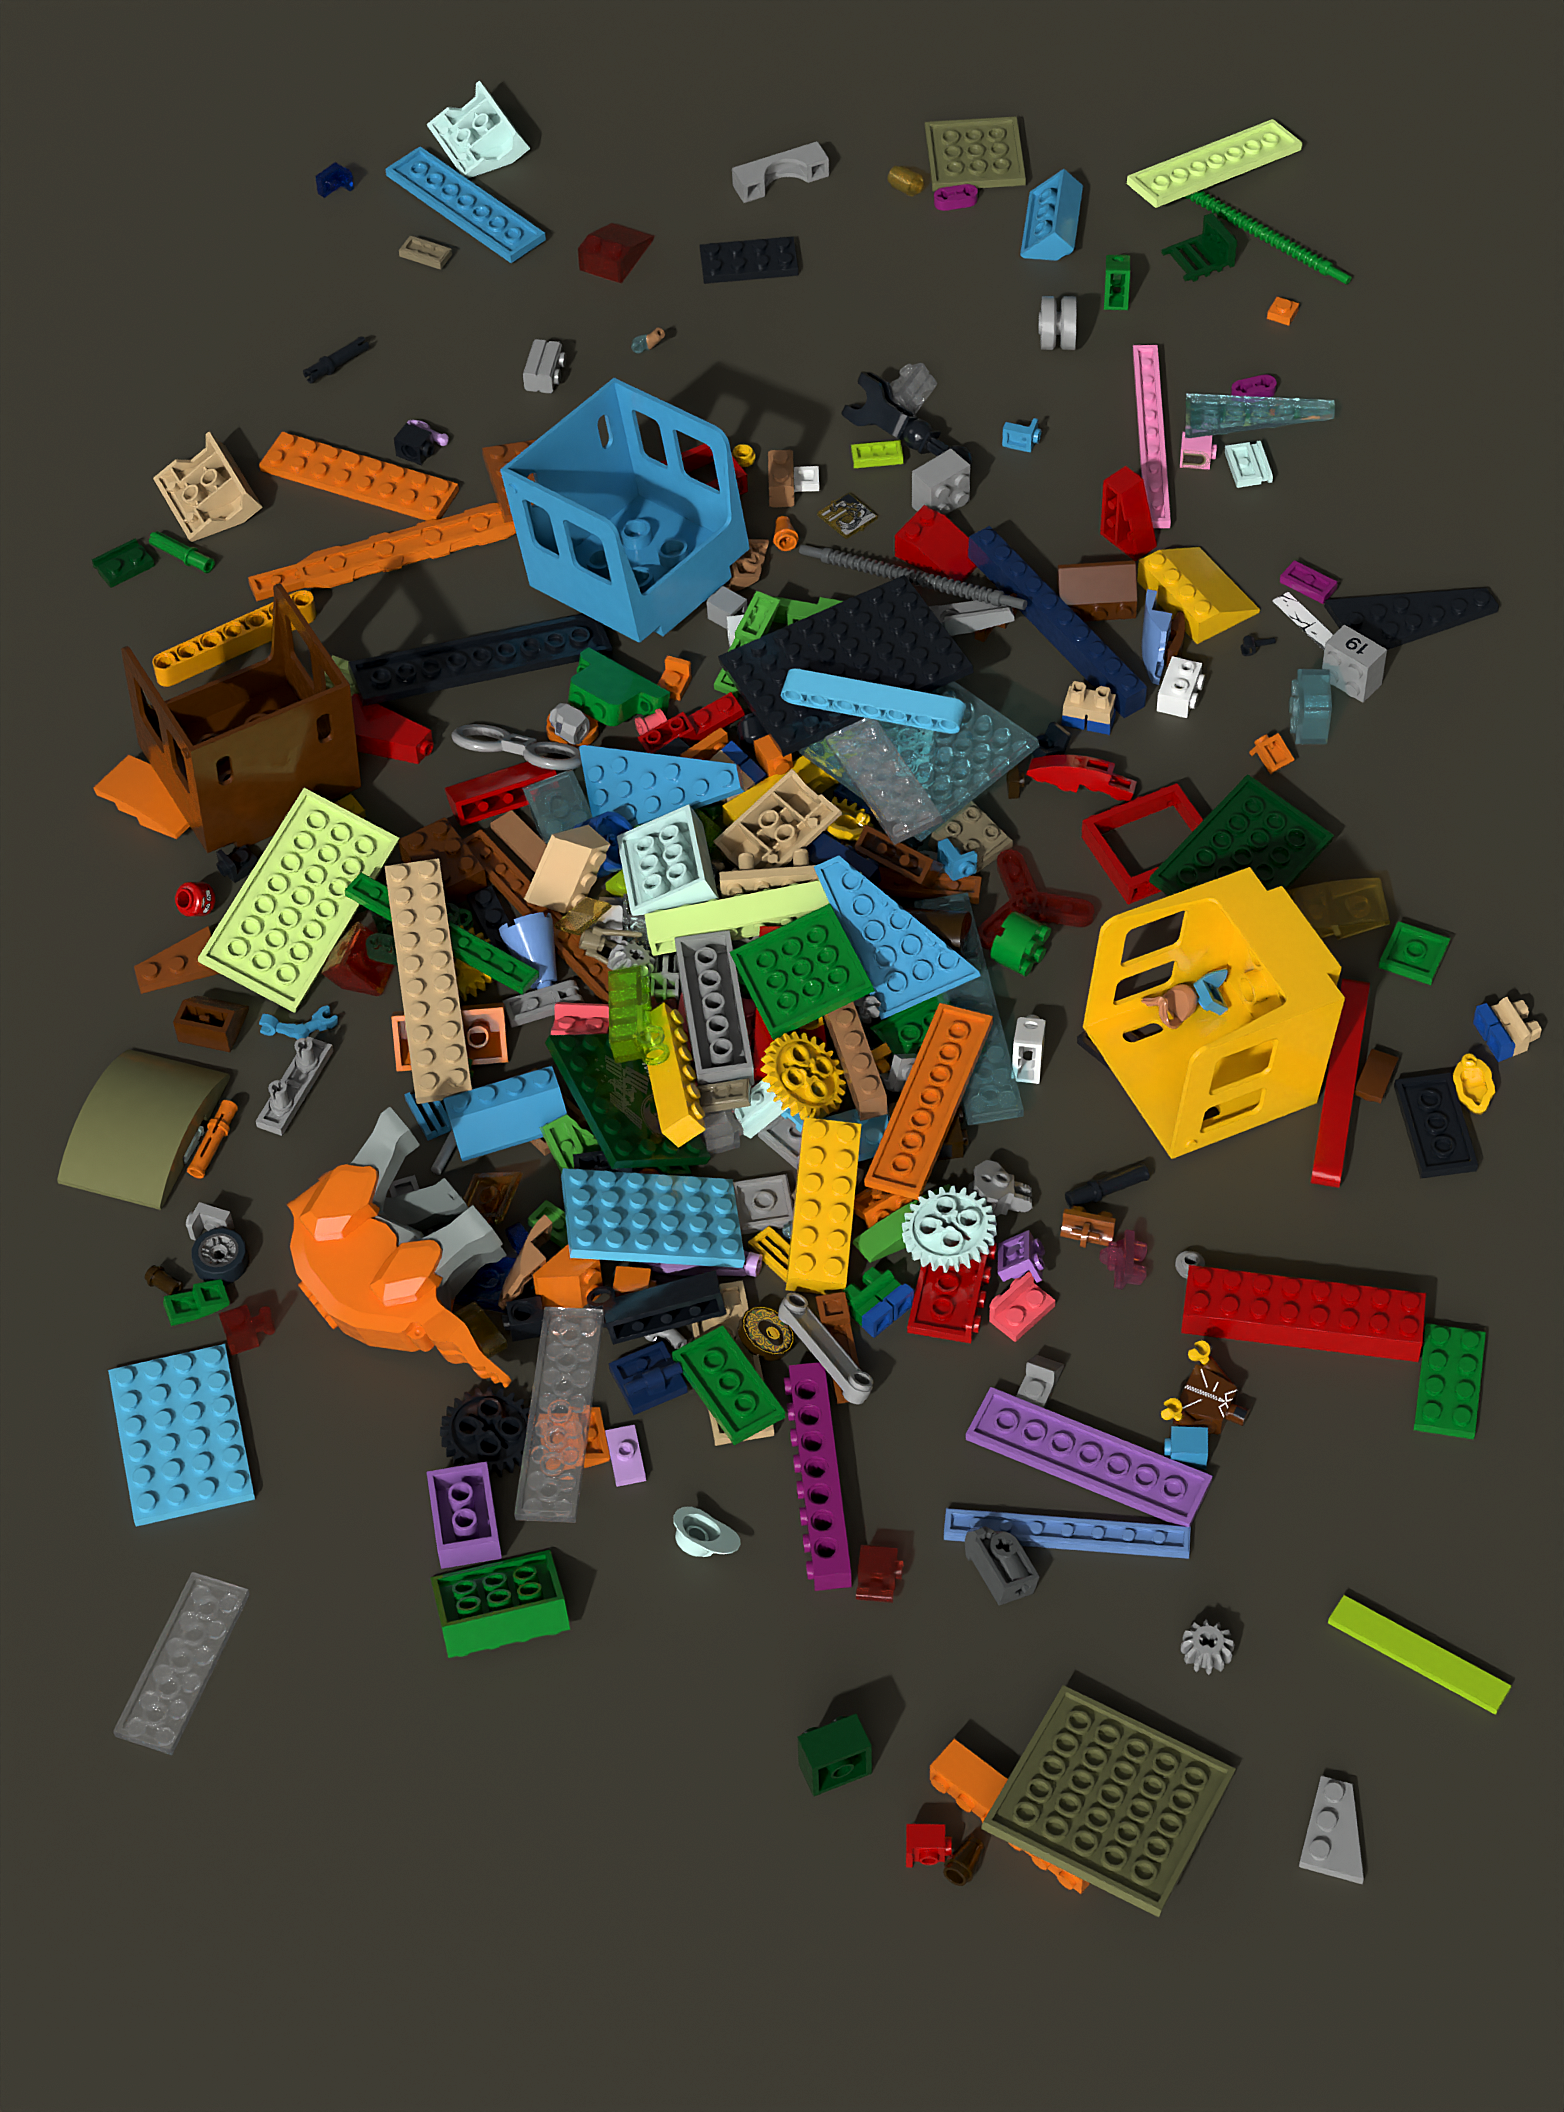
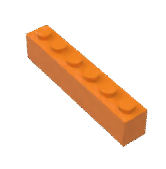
M955 1739L930 1765L932 1785L943 1794L947 1792L955 1798L957 1804L964 1811L969 1813L972 1811L981 1818L982 1823L1008 1780ZM1009 1843L1014 1849H1016V1850H1018V1851L1023 1850V1849H1021V1848H1019V1847H1017V1846H1015V1845ZM1023 1850L1031 1856L1032 1861L1042 1870L1048 1869L1055 1874L1058 1881L1067 1889H1074L1082 1894L1089 1886V1882Z

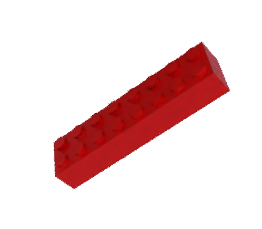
M1189 1265L1181 1333L1419 1362L1423 1341L1426 1293Z

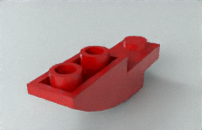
M732 692L687 717L684 712H681L638 737V740L645 751L652 754L677 737L692 747L720 727L723 729V727L745 716Z
M1050 755L1033 758L1026 774L1038 782L1056 785L1063 791L1076 793L1081 784L1091 791H1100L1116 800L1128 802L1131 801L1137 781L1113 773L1115 763L1079 755Z

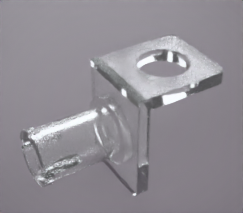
M624 894V930L642 932V937H633V940L637 945L640 946L641 943L645 950H649L650 945L645 915L633 916L629 914L628 895Z

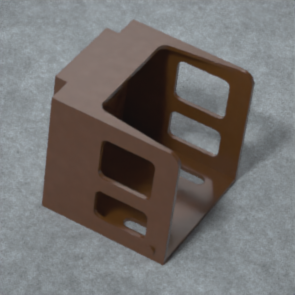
M280 583L273 586L274 600L270 655L260 662L164 701L130 647L125 646L121 648L138 745L207 853L230 843H233L237 849L243 845L248 847L275 835L304 788L333 803V799L361 787L350 684ZM291 623L310 651L313 680L295 654ZM325 673L334 685L330 689H326ZM145 695L147 696L152 705H149L147 703Z

